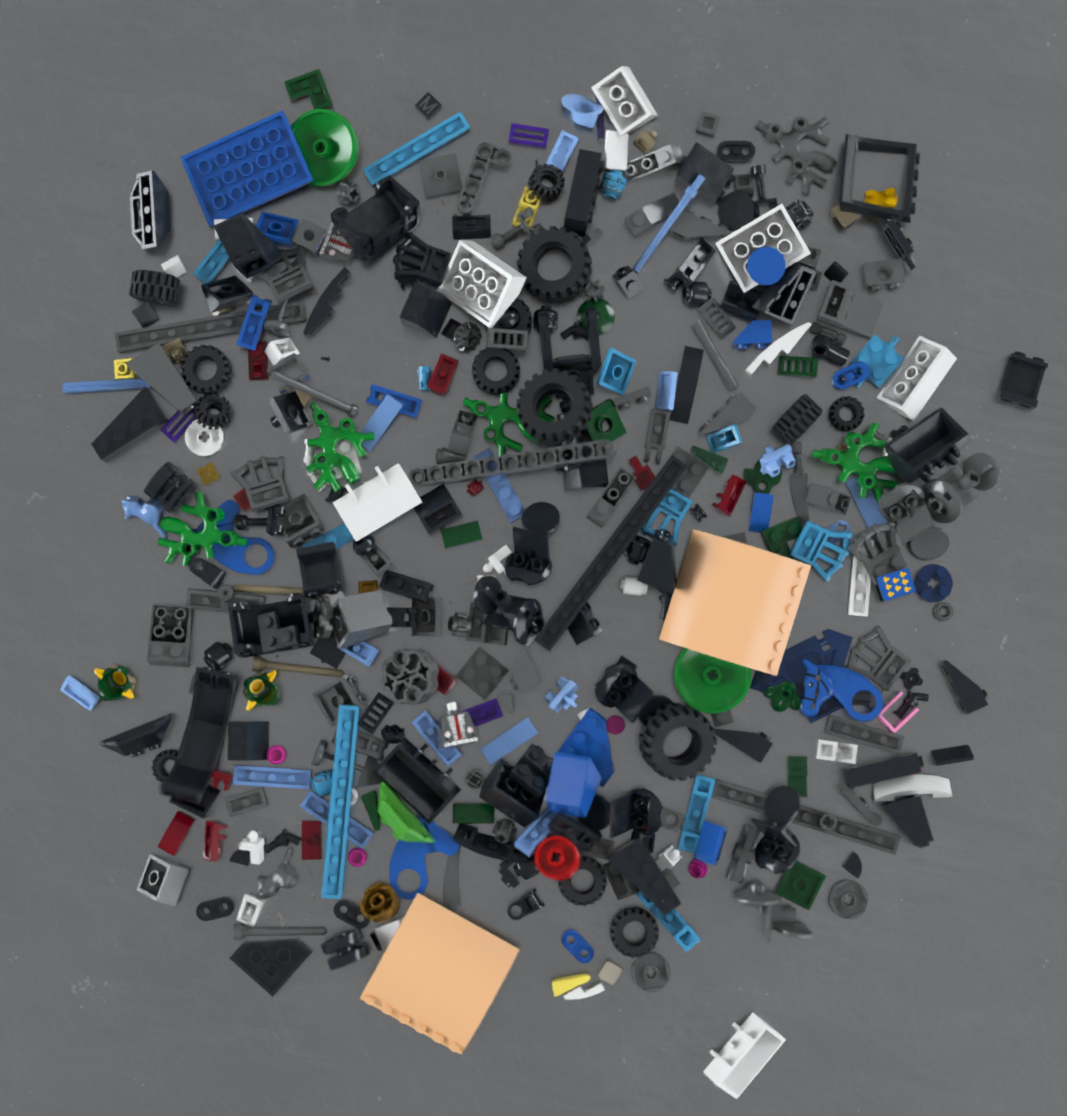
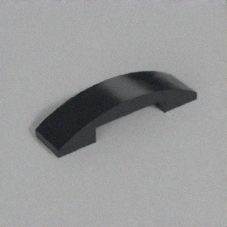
M685 346L670 421L684 424L689 422L704 352L703 349Z
M459 824L453 837V841L461 846L490 858L510 862H526L528 855L515 847L514 842L517 839H514L513 843L509 841L507 843H500L495 837L478 833V828L469 825Z

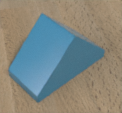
M736 424L706 436L712 454L742 443Z

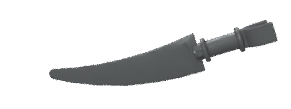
M794 442L795 470L793 472L795 474H790V484L795 512L803 529L807 520L810 521L808 503L805 502L807 498L808 473H803L804 470H802V442Z
M461 845L455 855H449L443 885V906H448L447 909L455 914L456 910H458L456 906H461L459 893Z

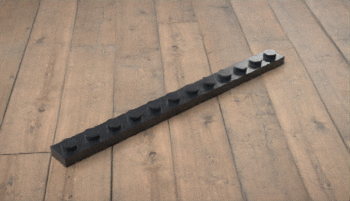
M673 455L669 458L534 641L549 652L552 650L685 471L687 465Z

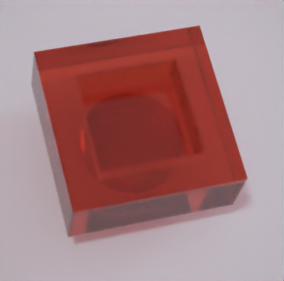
M244 488L233 495V498L244 512L251 508Z

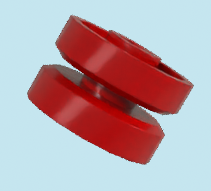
M552 836L544 839L538 845L535 852V863L538 870L544 876L554 881H564L577 873L580 866V854L578 848L570 840L561 836ZM557 856H561L559 857L560 862L555 861Z

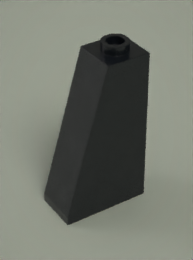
M917 752L848 766V772L852 788L920 773V768L924 767L922 756H918Z

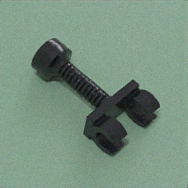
M766 165L751 167V174L756 177L759 200L754 201L756 207L754 217L760 216V205L769 204L770 210L778 206L777 198H766L763 175L767 173Z
M280 506L269 507L268 518L248 519L247 515H237L235 526L237 530H247L248 526L267 525L266 532L269 535H284V528H281L282 525H276V517H285L286 509Z

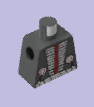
M331 222L319 256L322 259L351 264L353 257L358 256Z
M457 702L445 704L447 715L439 717L438 720L440 749L479 741L469 712H458Z

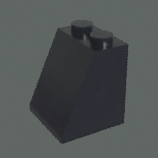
M696 142L677 173L675 183L687 189L688 186L693 184L698 175L701 174L706 179L698 188L697 196L714 205L716 201L720 202L726 192L723 189L726 184L730 186L735 177L733 175L734 168Z
M414 282L400 314V320L406 326L437 338L452 303L433 289Z
M656 529L640 568L637 581L673 594L677 581L674 536L665 529Z
M908 795L894 799V801L878 804L879 809L908 843L915 847L923 848L929 846V842L934 841L920 795Z

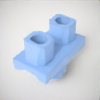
M789 444L775 449L770 445L765 448L766 454L762 455L760 459V471L763 475L768 473L772 477L780 473L779 466L782 464L786 468L795 466V458L792 454V447Z
M560 677L556 685L562 690L558 695L549 691L544 697L549 707L556 713L561 708L567 710L571 705L575 708L578 706L574 702L578 695L574 692L579 686L571 679L568 680Z

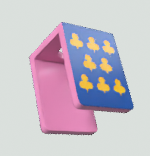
M897 691L884 704L880 715L877 717L892 733H896L919 711L917 707H913L894 726L882 716L903 695L902 691Z

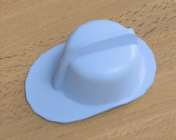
M568 94L563 96L561 100L562 105L571 111L574 122L589 128L595 126L598 114L603 112L601 105L582 95Z

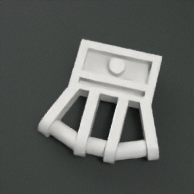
M305 439L306 450L303 461L308 466L314 463L315 456H312L314 446L308 447L307 439ZM345 439L339 440L335 446L336 451L348 457L355 464L359 473L362 474L358 455L353 444ZM335 466L332 468V471H336L334 476L337 480L344 478L339 467ZM315 470L311 473L306 471V473L315 484L319 479L317 474H321V471ZM326 482L318 491V493L323 491L331 484L329 482Z

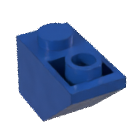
M771 320L751 321L733 341L732 346L737 347L738 350L749 349V346H756V349L768 348V345L772 344Z

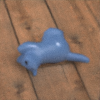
M128 495L127 499L122 500L125 519L135 515L144 522L151 524L163 538L166 537L165 531L159 524L162 510L164 509V507L159 505V499H150L144 502L137 496Z

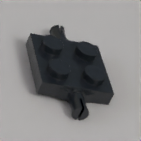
M878 218L882 224L883 233L899 258L906 261L911 270L918 267L911 255L914 252V245L909 238H905L902 233L904 230L901 224L895 222L894 219L888 221V219Z

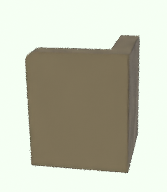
M840 204L833 207L829 212L832 218L836 217L844 228L860 218L856 213L840 211Z

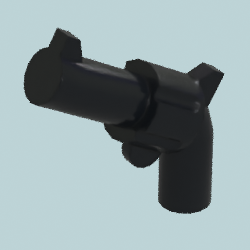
M576 321L573 326L560 333L564 340L572 334L574 339H581L583 337L588 340V331L578 325Z
M656 588L663 594L659 596L662 604L660 619L665 620L673 594Z
M909 690L907 697L903 700V705L898 711L893 713L901 719L910 707L918 706L917 700L927 702L929 695L913 693Z
M283 829L282 833L276 836L274 841L264 845V851L268 854L278 846L282 847L284 845L287 847L289 842L298 846L301 839L287 833Z

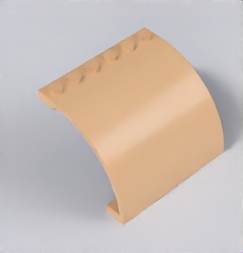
M693 529L659 639L777 676L811 565Z
M417 893L360 999L461 1055L490 1007L520 949Z

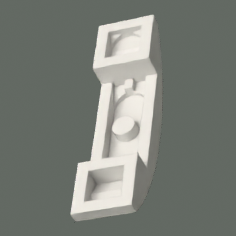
M907 775L872 784L875 802L894 801V796L932 794V798L952 797L949 779L934 775Z

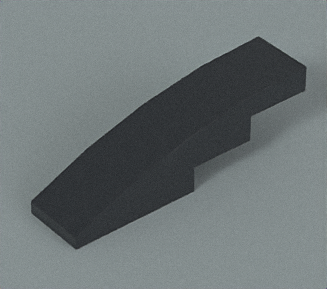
M346 267L330 282L310 314L303 332L307 339L335 313L330 306L343 294L339 287L351 276V272Z

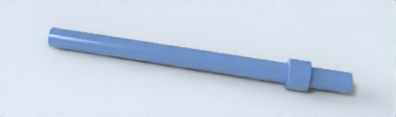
M699 174L693 184L687 187L683 198L634 265V270L637 272L641 270L688 202L697 195L698 188L706 179L704 176Z

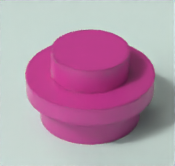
M613 715L606 721V728L611 734L616 735L623 732L625 722L622 717Z
M274 745L268 749L267 759L270 763L277 765L285 760L286 752L281 746Z
M356 847L349 851L348 862L352 866L360 867L365 864L367 854L362 848Z
M695 859L689 865V873L694 878H703L708 872L707 866L703 861Z

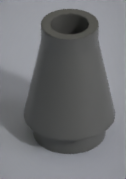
M444 447L442 449L437 448L436 464L464 461L463 454L447 450L448 448Z

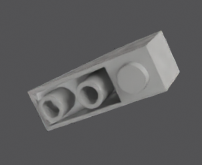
M670 144L627 162V170L623 171L627 183L683 165L684 159L680 146Z

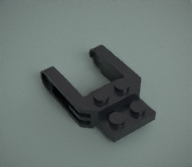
M586 308L590 354L561 356L555 359L552 358L548 313L538 314L543 369H548L549 372H553V368H559L561 372L563 370L570 371L571 375L575 374L584 383L589 394H595L593 374L602 366L596 308ZM556 393V398L569 397L563 393Z

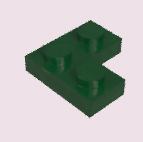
M320 69L284 81L291 101L309 95L314 109H325L333 106Z
M793 517L761 531L769 552L793 559L787 542L799 537L802 531L798 517Z

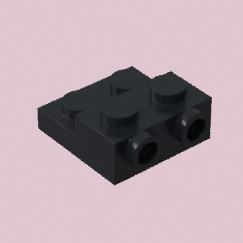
M531 744L508 775L539 799L549 785L554 758H549L545 755L544 750L540 746Z

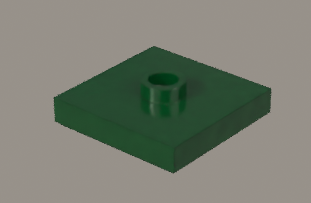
M796 861L790 869L783 873L774 892L810 910L826 875Z

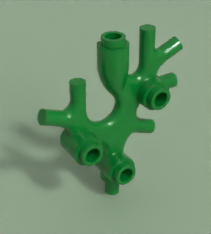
M500 393V403L498 406H490L485 401H478L476 399L473 401L465 397L463 405L470 407V411H473L477 416H485L489 419L490 425L484 429L483 437L487 442H495L497 444L498 456L506 455L508 447L520 451L523 445L504 435L503 425L507 421H514L524 436L537 442L533 436L531 437L520 422L517 414L518 407L511 408L508 405V393ZM549 396L540 403L538 416L544 421L553 422L555 417L545 412V408L553 402ZM483 406L485 411L479 412L478 407ZM489 431H492L495 435L494 437L489 438L487 436V433Z
M313 402L309 406L313 411L314 423L320 430V436L316 439H307L308 447L318 446L322 448L323 453H318L314 458V463L306 466V469L309 473L315 470L321 471L320 478L313 485L316 490L319 491L326 482H329L334 492L341 490V487L332 472L333 467H339L346 482L349 481L350 484L360 479V473L348 457L336 451V443L342 439L350 441L359 457L363 458L367 454L362 447V442L374 440V432H357L355 424L350 418L342 419L339 427L335 428L330 425L328 414L323 409H320L316 402ZM323 416L324 420L319 421L318 418ZM350 424V427L344 428V425ZM320 459H325L324 463H319Z
M874 422L863 435L856 432L847 433L844 439L847 445L845 451L840 452L833 448L822 449V451L813 450L812 457L821 458V461L832 465H842L843 472L838 479L841 482L845 483L853 473L858 474L856 481L860 486L859 497L866 498L868 489L874 488L877 501L879 502L882 494H884V488H895L898 484V481L876 477L878 471L895 473L889 457H878L868 463L861 462L859 459V452L863 447L884 448V445L887 444V441L875 439L874 435L879 425ZM854 438H857L856 443H853ZM835 454V458L832 460L831 456Z
M196 492V505L189 506L183 504L181 511L200 516L204 522L203 530L196 533L183 520L170 516L163 517L160 527L164 531L179 534L181 541L176 542L159 538L158 545L169 548V553L164 562L171 564L175 556L181 553L183 555L182 565L189 566L191 556L197 555L200 551L199 545L204 548L206 559L214 558L213 545L215 543H220L222 546H246L247 539L239 537L233 530L220 531L217 523L224 519V511L219 507L208 508L205 505L203 493Z

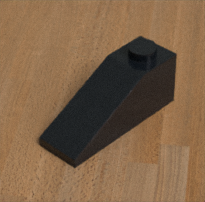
M940 661L964 714H970L988 705L987 700L989 698L984 689L981 690L976 683L949 661Z
M714 728L715 735L759 763L763 761L773 745L770 742L771 737L763 732L759 735L754 732Z

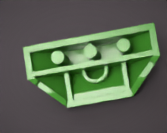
M382 782L379 787L378 813L381 815L380 820L385 826L389 825L393 829L391 832L398 841L434 843L436 840L400 797L385 782Z

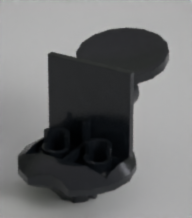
M548 502L533 503L523 512L522 525L524 529L513 526L514 553L506 559L504 566L506 576L511 581H522L528 586L535 585L546 580L551 574L552 562L550 559L548 534L555 531L560 521L559 511L554 505Z
M485 575L476 583L473 596L475 606L478 611L487 614L483 624L512 630L516 641L520 645H530L533 643L536 634L544 626L540 602L534 598L527 599L508 595L506 591H502L498 579L494 576Z
M620 663L605 669L603 678L595 684L597 700L603 706L616 707L633 724L638 716L642 725L647 724L648 716L655 715V710L658 708L661 710L665 709L664 705L671 704L674 707V702L663 695L653 696L655 692L627 664Z
M790 786L777 787L767 796L764 809L766 816L772 821L771 824L754 818L751 819L765 835L757 845L755 861L760 869H770L774 874L783 873L790 869L798 860L800 854V842L789 829L792 820L799 812L800 797Z
M637 788L610 802L603 796L595 794L587 816H578L577 818L580 823L598 831L607 828L610 824V838H614L631 829L643 835H652L658 832L662 826L660 814L663 806L653 792L645 788Z

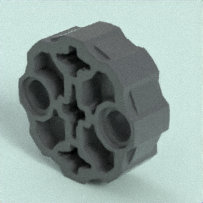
M399 649L393 652L388 660L384 661L381 668L383 673L381 680L382 688L390 695L391 700L398 704L414 705L424 703L432 693L436 692L439 685L437 681L438 665L432 661L429 653L421 649ZM403 654L406 656L405 663L401 659ZM411 674H415V675H413L412 677H410L409 679L404 680L405 678H407V677L410 676ZM415 690L418 692L419 695L417 700L414 698Z

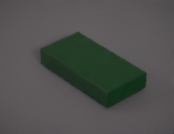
M478 521L441 529L445 548L482 540Z

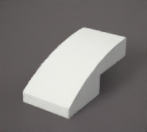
M819 739L816 759L856 764L859 745Z
M601 981L585 990L579 985L563 993L565 999L571 1000L582 999L604 991L605 988Z

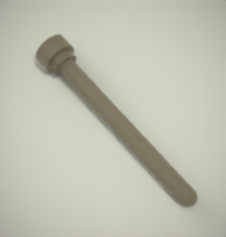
M233 585L234 592L282 595L301 593V595H304L302 588ZM320 595L318 598H315L313 600H322L323 595Z
M261 656L253 657L252 671L273 669L332 677H342L345 675L343 670L271 662L265 661Z

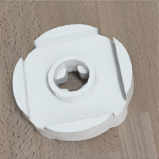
M194 420L185 432V442L188 448L193 453L204 457L218 452L224 442L222 428L219 426L215 430V427H212V430L208 429L209 426L204 428L202 427L203 423L199 425L197 423L198 420ZM203 432H206L207 435H210V438L207 439V442H203V440L199 439V436H202Z

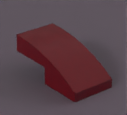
M177 811L158 844V848L175 856L193 825L194 819Z

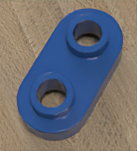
M863 361L855 362L838 370L833 376V383L839 389H846L864 381L870 374V368ZM858 368H862L864 372L859 373ZM842 375L846 376V381L842 380Z
M568 929L562 934L561 942L563 946L580 963H588L593 959L594 950L592 946L576 930ZM572 936L574 937L575 941L573 943H569L567 941V938ZM583 950L588 952L586 957L581 956Z

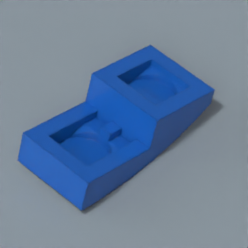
M754 492L748 531L762 533V530L769 528L774 495Z

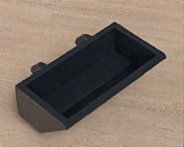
M940 407L884 445V448L895 473L905 483L911 484L918 478L929 483L933 480L930 475L933 476L935 474L934 467L943 468L945 466L944 460L953 466L958 463L956 458L960 457L959 450L965 447L969 434Z
M567 412V413H562V414H558V415H557V420H558V421L561 420V419L564 418L569 412ZM601 420V422H600V427H601V429L603 430L602 420ZM582 430L581 437L577 439L575 436L572 438L573 442L569 444L566 441L562 442V446L590 442L585 430ZM605 446L602 448L603 454H605ZM590 447L584 449V456L589 457L592 454ZM572 450L565 452L564 457L566 460H570L573 457ZM606 459L563 465L561 468H555V473L563 472L565 491L603 488L609 484Z
M404 738L373 772L430 824L461 789L447 777L453 771L451 767L444 774L435 766L437 762L435 759L431 762L422 754L428 747L426 744L418 750Z

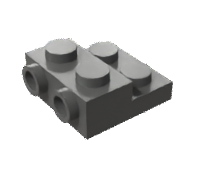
M305 494L281 506L284 507L283 509H286L285 517H276L277 525H282L281 528H284L283 537L290 548L302 546L304 540L310 537L316 538L324 530Z
M349 674L338 678L312 694L330 727L337 724L339 704L359 706V711L367 707L365 695L358 692L356 688L357 681L353 676H349Z

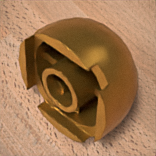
M377 883L371 885L363 893L365 896L363 901L360 900V910L369 920L375 923H385L393 919L398 913L400 906L399 897L391 886Z

